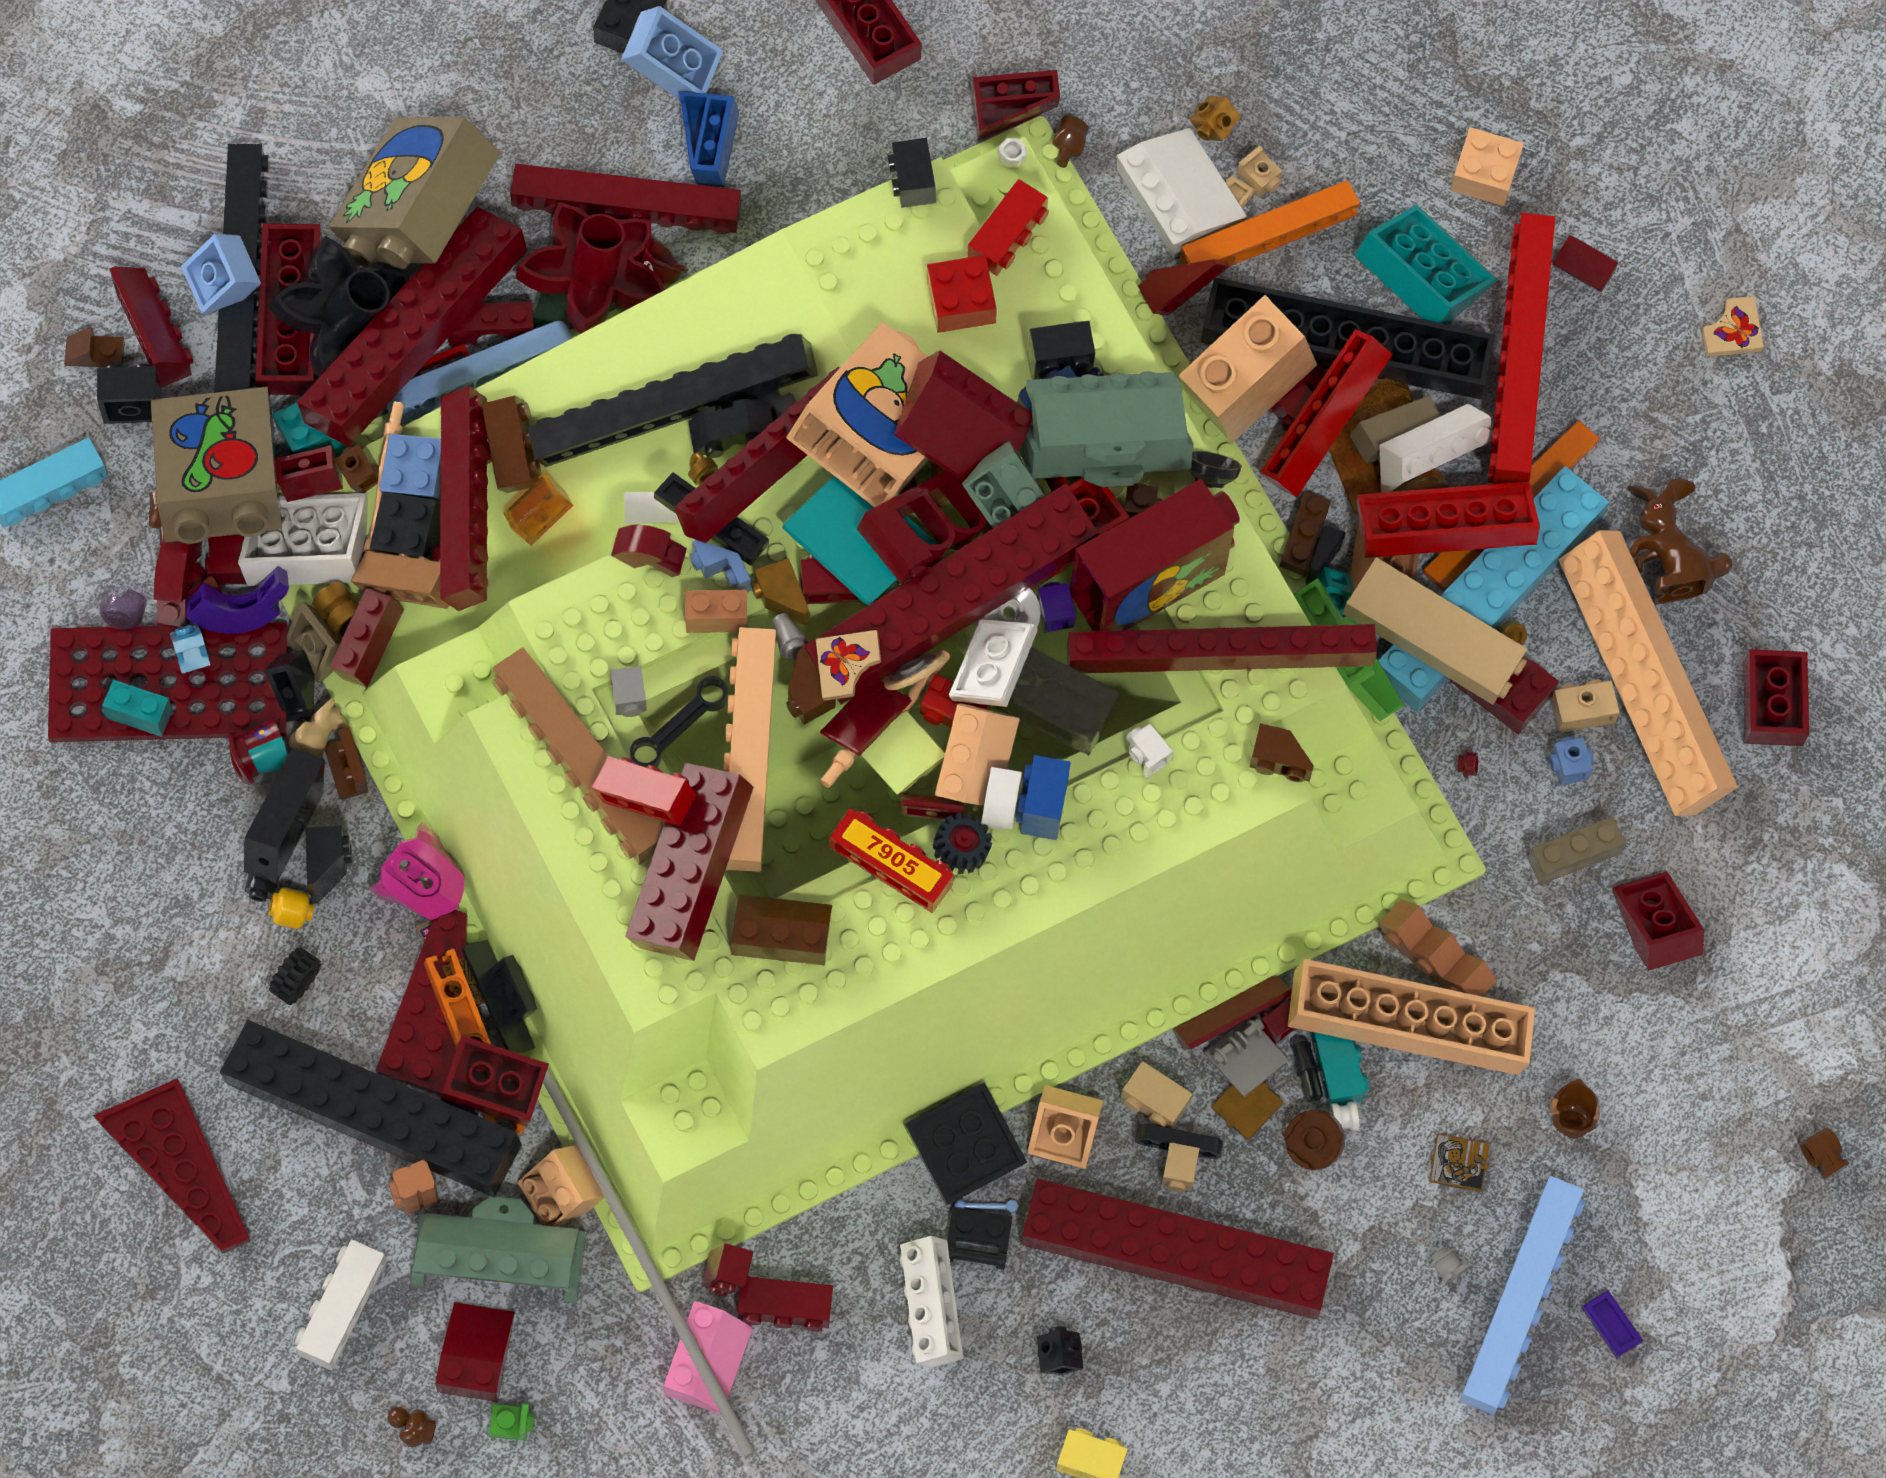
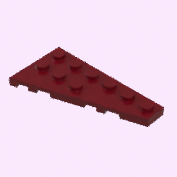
M453 910L432 920L376 1067V1073L440 1095L442 1094L456 1052V1046L428 977L424 962L426 958L436 955L438 961L435 962L434 966L440 978L444 979L446 975L443 966L450 964L449 961L443 962L441 958L445 956L446 951L454 949L458 960L464 958L461 948L467 945V913ZM450 985L444 988L445 994L450 998H455L454 993L449 991Z

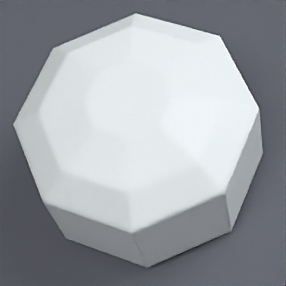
M1006 138L999 145V161L1007 168L1019 167L1026 160V145L1018 138Z

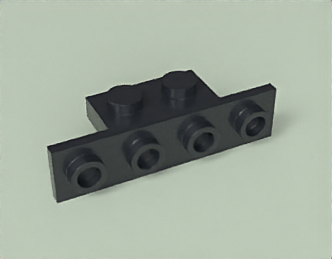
M488 939L463 946L461 951L505 1049L520 1054L536 1048L524 1020L537 1010L534 996L529 991L524 980L522 969L517 964L514 955L503 957L497 962Z

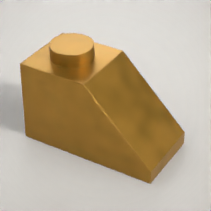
M789 558L754 570V581L751 582L752 591L756 599L761 598L764 608L777 614L787 613L791 620L802 625L810 623V611Z

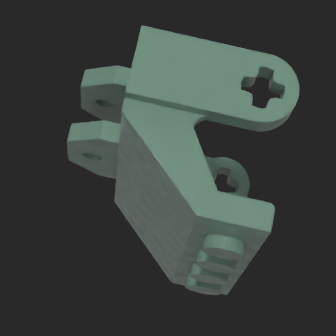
M1144 371L1140 374L1128 375L1113 373L1110 376L1087 374L1082 377L1073 378L1055 376L1052 379L1027 380L1026 392L1032 403L1033 423H1030L1026 439L1021 445L1019 452L1035 479L1082 476L1085 481L1101 487L1132 486L1143 478L1144 472L1191 469L1194 443L1187 432L1182 388L1174 372L1154 373Z
M489 1196L473 1208L472 1218L433 1213L420 1214L411 1286L424 1288L427 1275L558 1288L565 1290L564 1303L577 1304L586 1243L585 1231L573 1228L535 1225L534 1215L521 1199L498 1196L495 1198Z

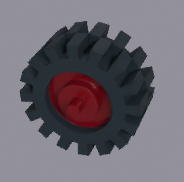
M956 813L954 819L950 815L946 818L945 822L942 821L933 842V849H936L934 853L935 858L941 857L940 861L949 864L952 872L954 868H958V874H963L965 869H967L968 874L974 872L975 867L979 869L983 862H985L992 846V842H990L992 835L987 833L988 826L983 825L981 827L980 823L982 820L977 817L974 822L971 820L972 814L968 813L965 819L962 818V813Z

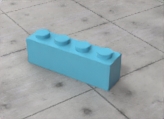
M90 438L84 439L0 480V524L2 528L8 525H17L24 520V517L33 513L44 512L51 504L60 500H68L74 497L78 491L86 487H95L108 477L105 466Z

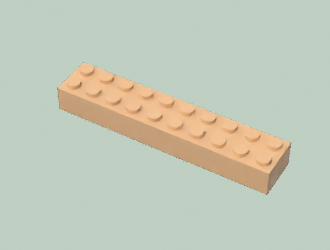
M1599 530L1558 559L1674 815H1697L1738 788L1737 783L1621 532Z

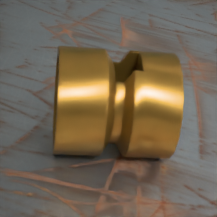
M340 581L326 586L315 596L312 602L319 615L323 619H327V625L337 637L344 636L359 605L357 600L350 599L351 592Z

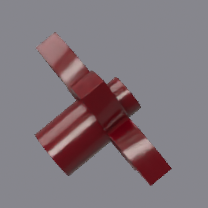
M562 202L558 203L553 215L551 225V241L553 246H545L528 254L518 265L515 278L527 287L541 293H567L565 306L567 316L572 326L580 334L605 322L609 315L611 302L630 309L665 290L659 276L649 269L647 265L641 263L645 252V244L651 238L650 219L631 218L618 221L606 214L589 216L579 208Z

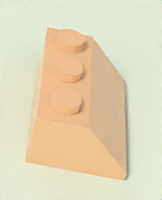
M963 703L957 704L935 795L984 806L991 767L1008 768L1020 718Z

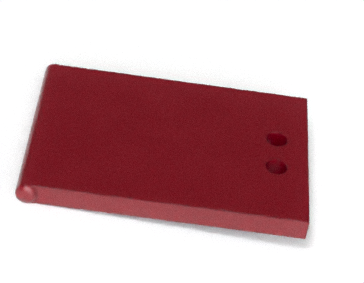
M878 681L852 697L829 723L821 729L820 734L854 754L861 756L912 700L898 690L886 689L884 682Z

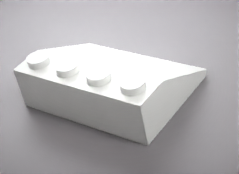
M1190 128L1140 142L1117 155V171L1174 259L1182 254L1181 246L1247 220L1243 209Z
M367 493L316 495L287 502L284 496H280L282 529L265 531L254 537H244L238 564L247 586H260L277 566L287 571L288 584L351 582L365 554L363 548L367 528Z

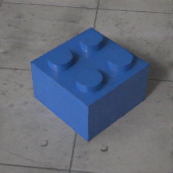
M1034 755L1033 764H1026L1016 822L1022 823L1020 834L1057 840L1068 785L1070 761Z

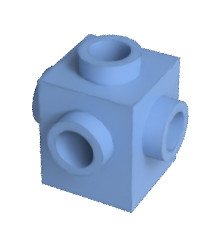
M1570 736L1558 740L1549 755V764L1551 770L1557 772L1560 786L1589 780L1593 771L1592 763L1594 762L1591 747H1586L1583 737L1574 739V737Z

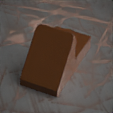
M92 327L77 332L66 339L64 365L79 367L118 365L123 367L124 337L95 336Z

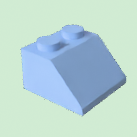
M214 234L181 265L202 314H208L244 300L261 284L243 241L238 235Z

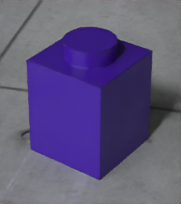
M1049 582L1038 588L1037 599L1040 604L1044 633L1074 628L1076 615L1069 584Z

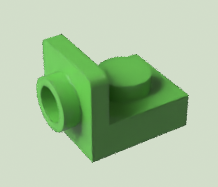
M523 1403L522 1407L493 1404L489 1437L526 1441L527 1432H533L535 1413H530L529 1404Z

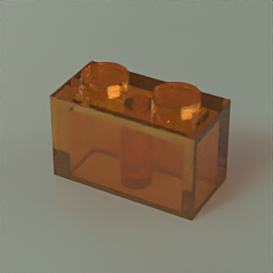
M545 473L503 514L511 529L532 546L574 505L566 491Z

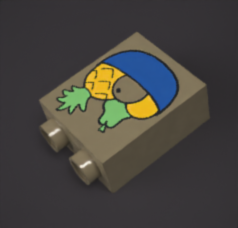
M465 117L394 118L329 225V228L345 242L343 248L351 255L355 263L365 268L372 267L374 262H387L401 269H405L409 263H436L501 152Z

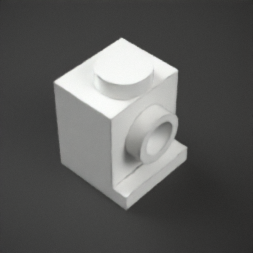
M1148 724L1143 729L1137 727L1126 736L1129 742V754L1137 765L1142 764L1144 766L1143 776L1146 779L1171 762L1173 751L1151 724Z

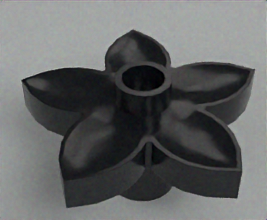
M327 236L318 243L310 257L308 265L310 283L302 282L286 287L267 305L273 314L287 326L298 331L313 332L314 337L310 344L309 357L317 379L409 281L410 277L409 274L391 269L358 270L351 255L339 243Z

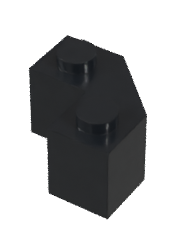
M741 399L733 401L734 407L717 411L715 406L704 408L688 421L693 452H699L702 455H706V457L718 458L734 444L747 445L749 441L757 437L773 422L770 402Z

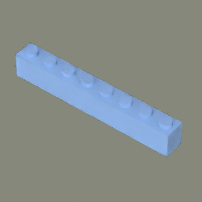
M1553 1176L1549 1177L1460 1402L1493 1416L1498 1407L1504 1409L1510 1392L1505 1390L1509 1380L1515 1381L1521 1364L1516 1362L1519 1353H1526L1532 1339L1531 1336L1527 1335L1530 1325L1537 1326L1543 1309L1538 1308L1541 1297L1548 1298L1554 1283L1549 1280L1552 1270L1558 1272L1564 1255L1559 1253L1563 1243L1569 1244L1575 1228L1570 1226L1573 1216L1580 1217L1586 1201L1581 1199L1584 1189Z

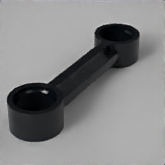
M716 676L702 679L697 686V696L651 738L641 737L632 743L630 759L639 766L647 767V765L658 767L661 762V752L706 711H718L725 706L728 699L726 683ZM708 686H717L723 691V696L716 702H709L703 699L701 692ZM643 746H649L656 751L657 756L651 762L642 763L634 757L636 750Z

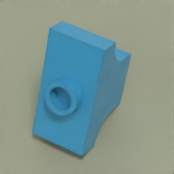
M198 625L183 626L170 633L182 673L210 666Z

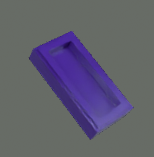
M1609 1290L1583 1305L1582 1310L1616 1359L1642 1343L1643 1339Z

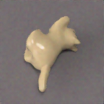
M333 698L311 717V722L305 721L289 737L290 749L294 748L321 758L330 733L349 726L345 722L341 709L338 707L333 708L335 704Z

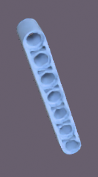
M552 322L410 379L386 407L391 414L393 402L404 403L401 424L410 422L441 407L442 396L466 386L476 389L573 337L565 322Z

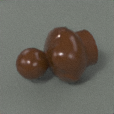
M406 1406L394 1407L389 1411L387 1419L392 1427L402 1428L405 1426V1429L400 1432L399 1437L408 1447H417L422 1443L431 1445L437 1421L429 1419L425 1411L416 1409L411 1414H408Z

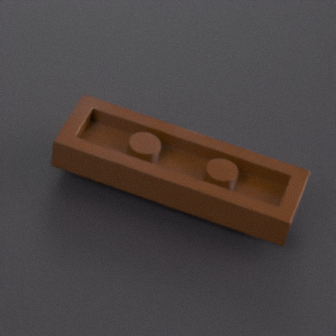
M1304 490L1279 567L1305 577L1307 576L1331 500Z

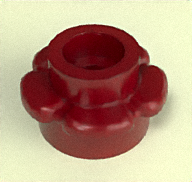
M1466 749L1464 755L1458 756V772H1463L1465 778L1477 776L1478 753L1470 752L1469 749Z

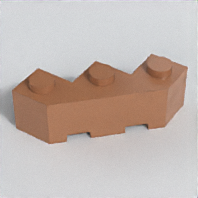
M1401 899L1378 923L1385 934L1383 936L1384 940L1391 947L1398 949L1423 974L1430 976L1444 989L1483 997L1497 982V979L1484 960L1465 954L1453 934L1434 927L1420 906Z

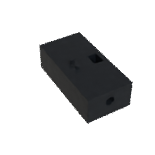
M291 748L245 836L243 872L278 883L323 795L325 759Z

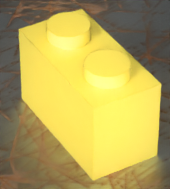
M1076 1428L1075 1431L1069 1429L1056 1471L1077 1478H1119L1128 1448L1122 1447V1442L1112 1438H1105V1440L1095 1438L1092 1432L1085 1429Z

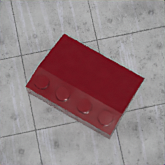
M939 350L918 362L894 436L964 482L985 456L1006 442L1010 441L1015 450L1019 451L1026 439L1032 420V412Z

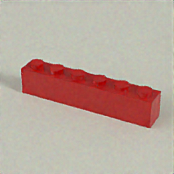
M1355 329L1259 473L1278 489L1297 498L1393 354L1374 337Z

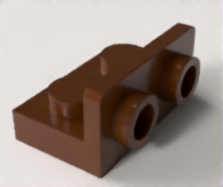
M350 727L338 730L340 741L327 744L325 747V754L340 800L369 792Z

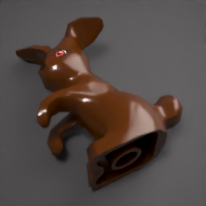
M1681 478L1672 479L1658 497L1655 492L1641 486L1627 487L1633 495L1648 501L1640 512L1639 519L1641 528L1650 535L1635 540L1630 548V554L1632 558H1636L1634 562L1640 574L1643 571L1644 563L1657 559L1661 562L1665 576L1659 577L1656 580L1653 598L1655 605L1691 599L1706 594L1712 588L1717 577H1722L1729 573L1732 568V559L1726 553H1719L1716 557L1711 558L1701 547L1688 541L1676 525L1677 511L1674 504L1695 491V484ZM1644 549H1648V550H1646V551H1644L1643 553H1641V554L1638 555L1639 551L1644 550Z

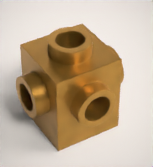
M1208 96L1204 102L1199 104L1190 121L1196 128V133L1202 139L1207 141H1223L1230 135L1231 129L1241 116L1227 97Z

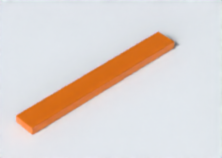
M1580 420L1532 465L1529 482L1533 499L1564 466L1571 470L1599 443L1600 438ZM1485 549L1441 552L1424 569L1423 574L1444 592Z

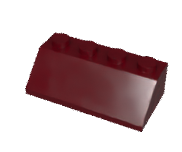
M117 266L109 268L116 295L148 364L156 366L161 388L191 376L190 364H193L194 361L187 347L182 349L179 343L183 338L177 324L171 325L168 319L172 315L166 300L160 301L157 296L160 288L155 277L149 278L145 268Z

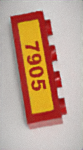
M850 808L829 837V848L932 914L953 885L954 874L951 873L952 870L948 865L939 860L934 862L926 857V853L915 844H910L909 846L904 843L895 831L887 827L884 829L874 823L873 818L863 811L857 813Z

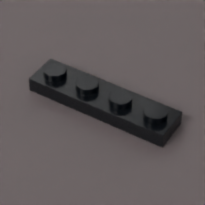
M672 472L654 492V499L676 514L674 507L696 488ZM735 517L711 538L725 549L738 553L741 560L750 566L769 545L767 537L738 517Z

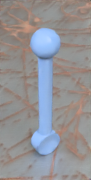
M960 1199L954 1203V1208L1003 1209L1009 1213H1015L1018 1204L1014 1200H1009L1007 1203H965V1201Z

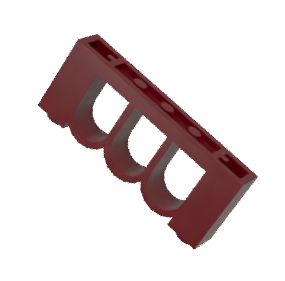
M948 471L866 511L857 527L858 532L901 584L911 578L913 580L921 578L928 571L927 567H932L945 558L949 549L959 550L977 539L980 533L985 534L993 529L963 487V481ZM946 497L970 528H961L953 524L935 502ZM915 513L939 545L923 542L903 518Z

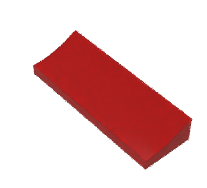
M1530 482L1357 495L1356 503L1361 525L1364 558L1537 545L1540 524Z

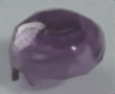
M130 589L121 597H117L112 592L109 597L101 601L99 614L105 624L112 628L121 630L132 629L142 622L147 600L141 593Z

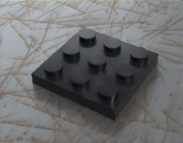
M985 1082L904 1124L911 1141L946 1206L1027 1163Z

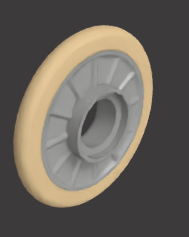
M935 651L908 661L898 670L887 676L884 681L885 688L897 690L924 679L944 663L945 655L942 652Z

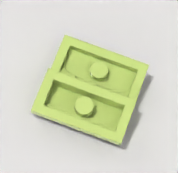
M905 711L863 752L862 756L898 796H901L922 776L926 777L944 760L945 752L908 711Z

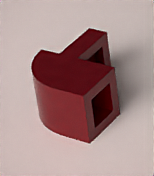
M636 524L618 529L611 556L633 568L650 565L671 577L680 575L687 548L671 540V533L663 529Z

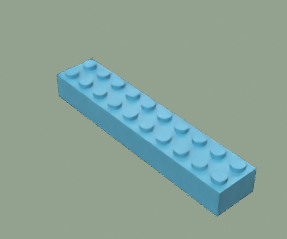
M1564 466L1534 498L1540 524L1537 545L1485 549L1444 591L1441 597L1492 628L1497 629L1559 564L1558 559L1570 552L1604 517L1609 501ZM1395 645L1378 660L1400 698L1416 712L1449 679Z

